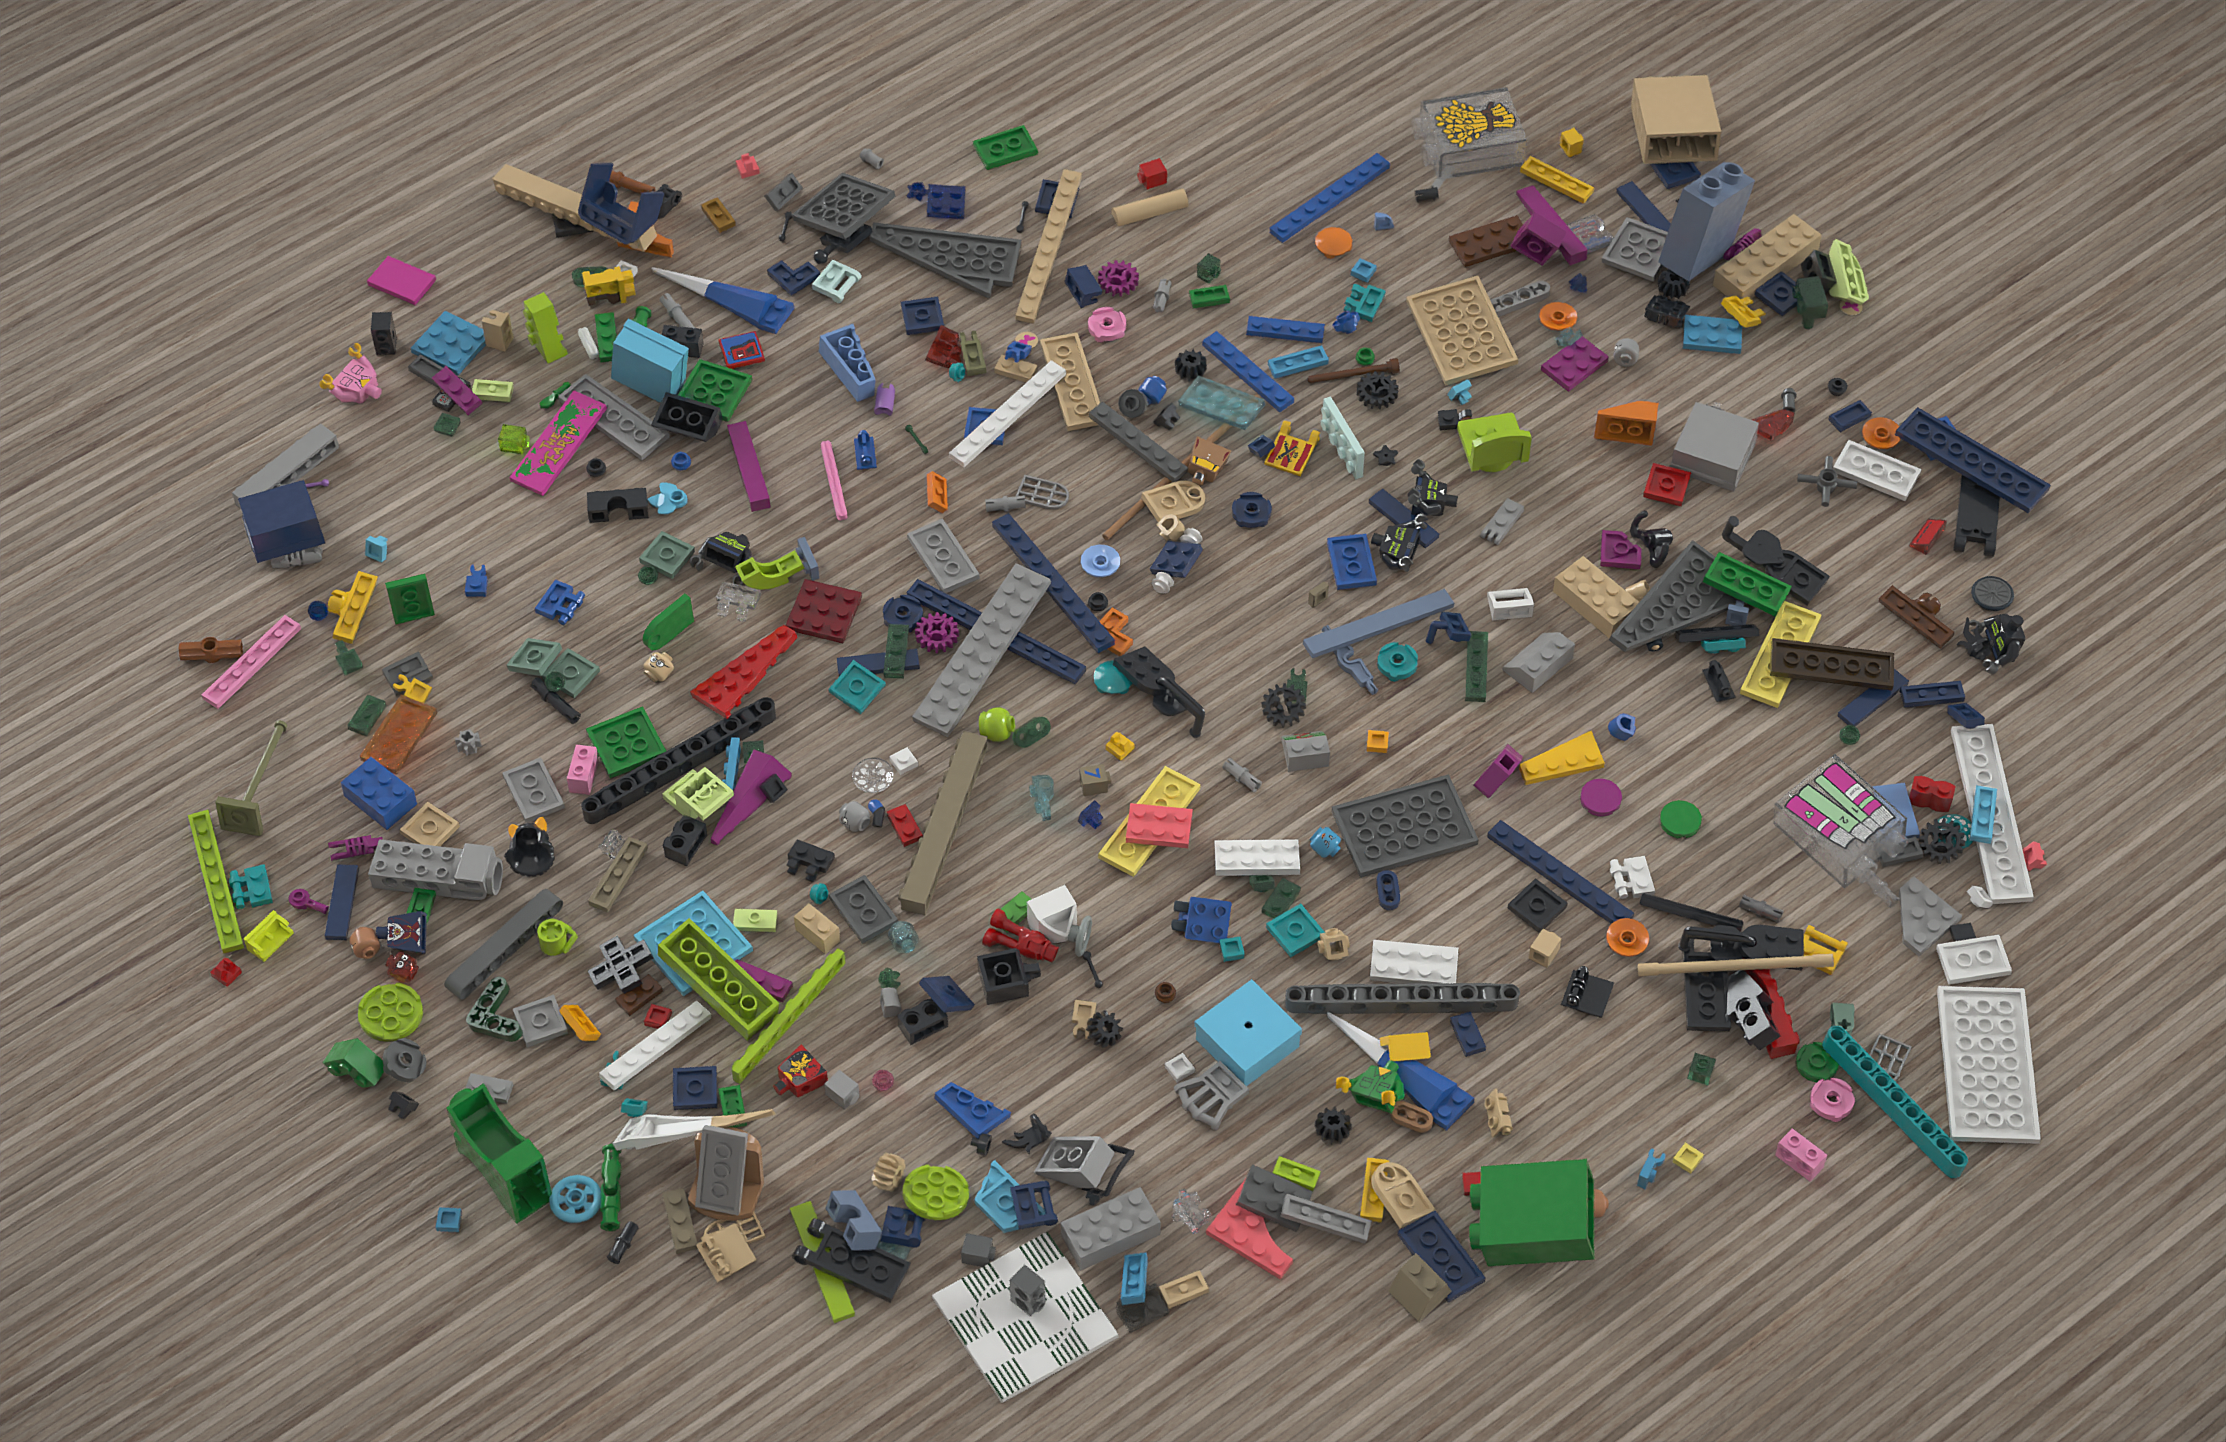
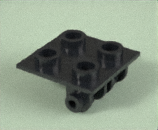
M1654 295L1645 308L1644 317L1656 323L1658 321L1660 324L1664 315L1663 325L1666 326L1669 318L1667 326L1677 329V327H1682V319L1691 306L1686 305L1682 301L1669 300L1663 295Z
M1581 966L1577 971L1573 970L1561 1006L1602 1018L1614 982L1589 975L1588 968Z

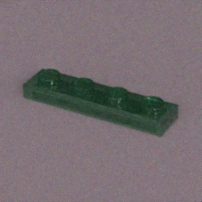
M1470 631L1471 637L1469 642L1467 641L1465 701L1486 702L1488 632Z

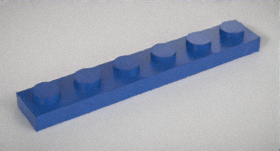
M1218 331L1202 340V346L1278 412L1283 411L1294 403V397Z

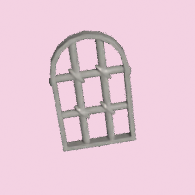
M1024 475L1016 496H1019V494L1031 496V500L1025 499L1026 504L1055 510L1062 508L1069 500V492L1064 485ZM1028 479L1038 483L1037 485H1032L1024 482ZM1040 484L1052 485L1053 489L1040 487ZM1023 486L1035 488L1033 493L1021 491ZM1056 487L1063 489L1066 493L1056 491ZM1038 490L1051 492L1049 497L1036 495ZM1054 494L1067 496L1065 501L1052 499ZM1034 498L1047 500V504L1034 502ZM1050 502H1051V503H1052V502L1059 503V505H1055V506H1054V505H1049V504H1050Z
M1879 1033L1869 1055L1872 1056L1874 1051L1878 1052L1880 1056L1877 1063L1879 1065L1884 1055L1890 1057L1891 1062L1888 1068L1884 1070L1888 1074L1895 1076L1893 1080L1896 1081L1900 1076L1912 1046ZM1880 1038L1886 1040L1883 1050L1875 1048ZM1890 1042L1898 1045L1894 1055L1886 1051ZM1901 1047L1908 1049L1904 1059L1898 1057ZM1895 1060L1902 1062L1897 1074L1891 1070Z

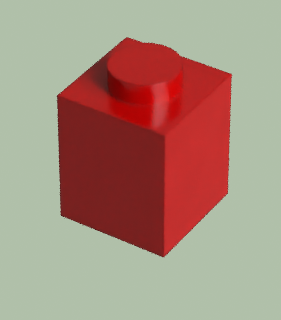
M1160 158L1140 164L1137 177L1140 184L1143 183L1146 190L1167 183V169Z

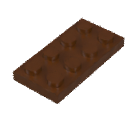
M1518 215L1451 235L1449 236V243L1463 266L1468 267L1516 252L1517 250L1512 248L1511 244L1523 223Z

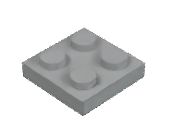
M554 995L513 1008L516 1021H518L523 1030L522 1036L526 1047L568 1034Z

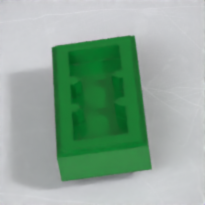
M1226 285L1189 290L1193 309L1230 303Z
M740 1085L718 1089L723 1116L745 1114ZM747 1122L729 1127L738 1128L747 1126Z

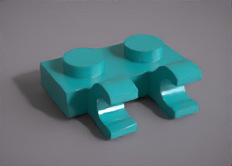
M1354 284L1350 297H1347L1344 303L1345 307L1343 310L1357 311L1361 319L1372 322L1386 295V291L1371 285L1364 288Z

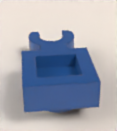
M1013 341L1007 347L1005 359L1014 358V362L1017 363L1019 359H1025L1031 353L1032 346Z
M474 565L470 566L472 576H467L466 597H486L488 580L487 576H485V565L481 566L480 571H475Z

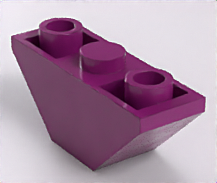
M1507 743L1473 786L1489 799L1519 765L1523 756Z

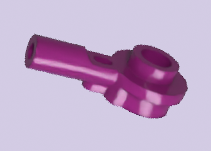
M296 889L289 895V903L296 909L305 910L311 908L324 914L328 912L329 907L310 899V895L305 889Z

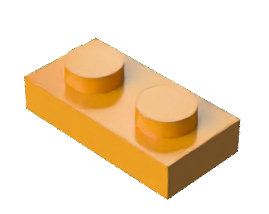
M563 1005L559 1012L564 1017L565 1022L576 1032V1036L582 1041L598 1040L601 1033L578 1005Z

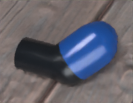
M873 799L868 804L869 810L874 815L872 826L881 828L885 807L879 800Z

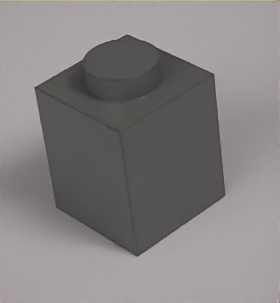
M966 1233L961 1251L962 1263L984 1267L989 1264L990 1260L994 1261L996 1247H993V1239Z

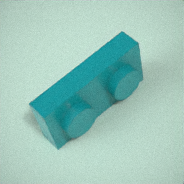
M1744 638L1701 641V646L1708 653H1719L1720 650L1737 652L1740 648H1746V640Z

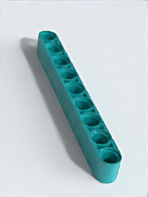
M1831 1026L1822 1043L1825 1051L1946 1176L1958 1178L1968 1163L1967 1155L1844 1028Z

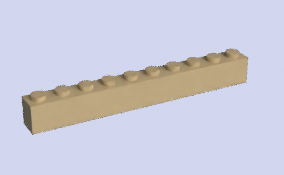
M507 164L493 177L495 189L499 194L512 197L516 201H522L531 207L534 206L541 209L543 212L554 213L560 219H567L575 225L578 224L587 230L598 232L604 237L607 236L615 239L580 218L578 208L582 194ZM654 225L634 243L627 245L634 249L637 248L645 251L657 237Z

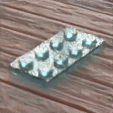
M1201 376L1194 380L1178 400L1179 406L1243 430L1249 427L1265 406L1264 399Z

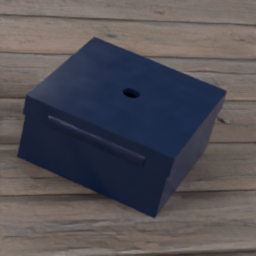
M304 480L238 498L244 527L257 563L326 544Z

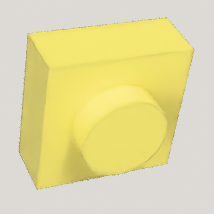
M1685 1143L1674 1156L1672 1162L1691 1174L1703 1159L1704 1154Z

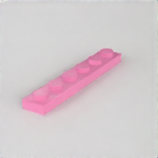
M284 615L202 694L203 700L219 709L301 630L300 624Z

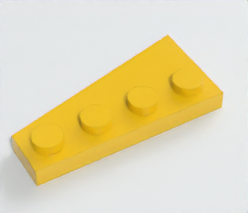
M1591 730L1521 763L1519 770L1525 785L1604 768L1605 763Z

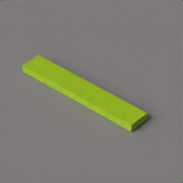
M811 1201L791 1207L790 1213L803 1246L816 1252L823 1238H815L807 1232L811 1220L818 1219ZM826 1248L825 1251L830 1252V1249ZM812 1267L833 1322L837 1323L854 1317L855 1311L843 1281Z

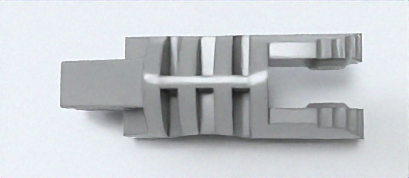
M315 546L270 559L273 568H290L291 566L296 567L298 565L318 563L322 560V547Z

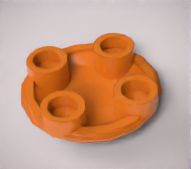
M1329 227L1317 234L1315 244L1317 249L1325 254L1326 258L1333 259L1335 256L1351 251L1352 238L1344 229Z

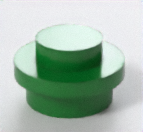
M1361 348L1356 353V361L1360 365L1368 366L1375 360V354L1370 348Z

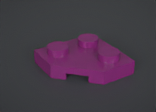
M1602 530L1600 566L1640 569L1642 549L1637 544H1632L1627 539L1628 536L1622 531Z

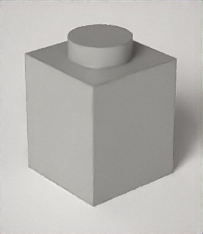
M840 1070L824 1084L826 1096L844 1110L849 1105L855 1104L860 1096L859 1084Z

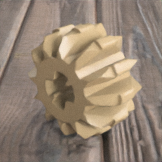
M888 1153L881 1156L873 1170V1185L881 1190L894 1191L904 1175V1169L906 1168L904 1159Z

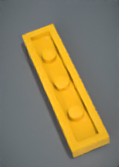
M1532 156L1520 167L1521 173L1583 204L1594 191V187Z

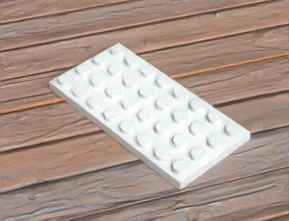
M1938 986L1937 997L1950 1138L1953 1141L2039 1144L2041 1138L2025 989Z

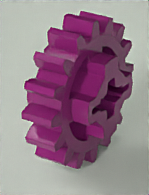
M1115 260L1114 264L1107 262V267L1102 266V271H1098V284H1100L1102 290L1105 289L1106 294L1112 292V296L1119 294L1122 297L1123 293L1129 295L1130 290L1135 291V286H1138L1139 273L1136 267L1132 268V263L1126 265L1124 260L1121 263Z
M936 612L935 616L929 613L927 619L922 617L921 623L917 622L916 642L920 643L921 648L927 647V652H930L932 649H935V653H938L939 649L946 652L947 646L952 649L953 643L958 642V624L953 621V617L947 619V614L945 613L943 616H939L938 612Z

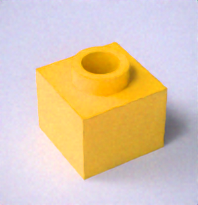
M1575 128L1561 132L1560 146L1567 156L1572 157L1582 153L1583 136Z

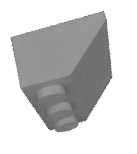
M1560 632L1542 633L1502 667V670L1533 693L1573 659L1575 643Z

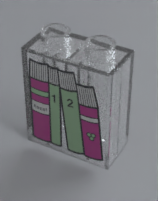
M1836 754L1774 804L1773 824L1844 889L1854 880L1860 883L1869 880L1878 868L1876 862L1881 859L1882 855L1887 854L1893 858L1901 853L1908 844V838L1905 837L1907 817Z

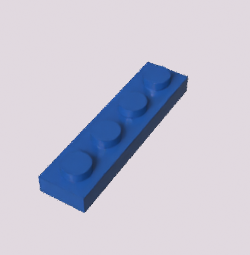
M1249 316L1246 335L1322 343L1325 324Z

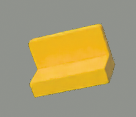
M1428 1032L1388 1035L1380 1038V1045L1389 1047L1391 1061L1428 1059L1431 1057Z

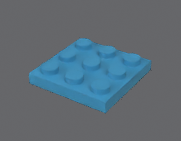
M444 311L411 347V353L417 356L421 354L443 368L447 366L458 376L486 346L484 332L482 328Z

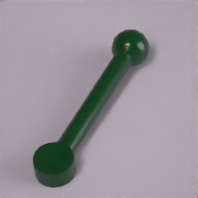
M906 425L905 430L912 435L923 454H927V447L922 444L913 432L912 426Z

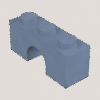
M855 1190L832 1191L826 1210L834 1222L847 1223L843 1237L852 1250L876 1249L882 1231Z

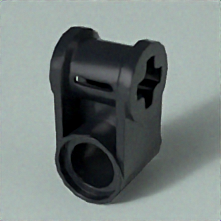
M667 184L661 185L656 191L665 193L658 219L665 217L667 213L679 204L682 198L681 191H675L669 188Z

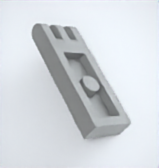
M1507 498L1483 529L1480 537L1485 538L1489 533L1487 540L1492 542L1496 537L1494 544L1499 545L1524 512V506Z

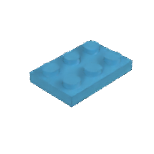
M1685 315L1683 349L1741 354L1742 326L1737 319Z

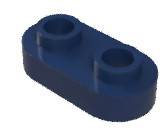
M1381 871L1377 875L1376 880L1379 904L1385 910H1394L1400 904L1398 878L1392 871Z

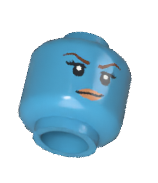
M1320 827L1309 839L1312 841L1310 847L1322 858H1326L1329 855L1333 857L1341 849L1338 846L1341 838L1329 827L1323 829Z

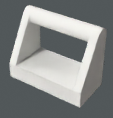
M1528 588L1487 592L1492 621L1532 617L1534 603ZM1524 596V599L1496 602V599Z

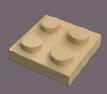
M427 802L400 829V833L415 844L441 846L460 825L458 821Z

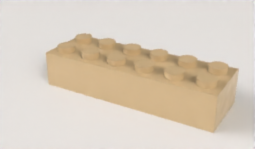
M1793 214L1715 271L1713 286L1727 297L1737 296L1739 299L1745 297L1752 299L1755 297V290L1781 271L1785 274L1803 262L1814 249L1818 251L1822 235Z

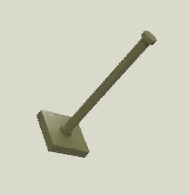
M278 720L275 722V730L243 800L217 797L215 804L221 830L255 836L262 835L264 830L258 803L251 802L282 732L286 731L287 724L284 721Z

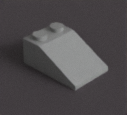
M1100 1136L1053 1137L1034 1172L1037 1175L1078 1188H1096L1115 1152Z

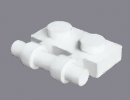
M1645 856L1624 859V866L1619 865L1617 859L1610 861V873L1615 879V890L1619 893L1621 899L1627 898V892L1631 891L1633 898H1639L1643 893L1655 894ZM1623 876H1627L1629 882L1624 881Z

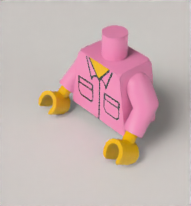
M355 343L354 347L357 349V352L353 351L350 347L348 353L350 356L356 357L357 360L352 359L334 380L332 376L325 374L323 376L324 380H321L319 385L323 389L329 388V392L341 402L361 404L369 396L378 399L382 390L377 387V374L365 355L360 353L361 345Z

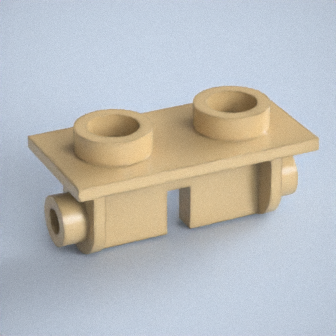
M1495 1088L1485 1099V1108L1487 1109L1489 1119L1488 1126L1492 1137H1495L1499 1132H1502L1503 1135H1509L1512 1130L1510 1115L1502 1114L1509 1112L1507 1097L1503 1093H1498Z

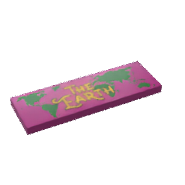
M574 390L509 477L511 482L544 496L607 410L606 404Z

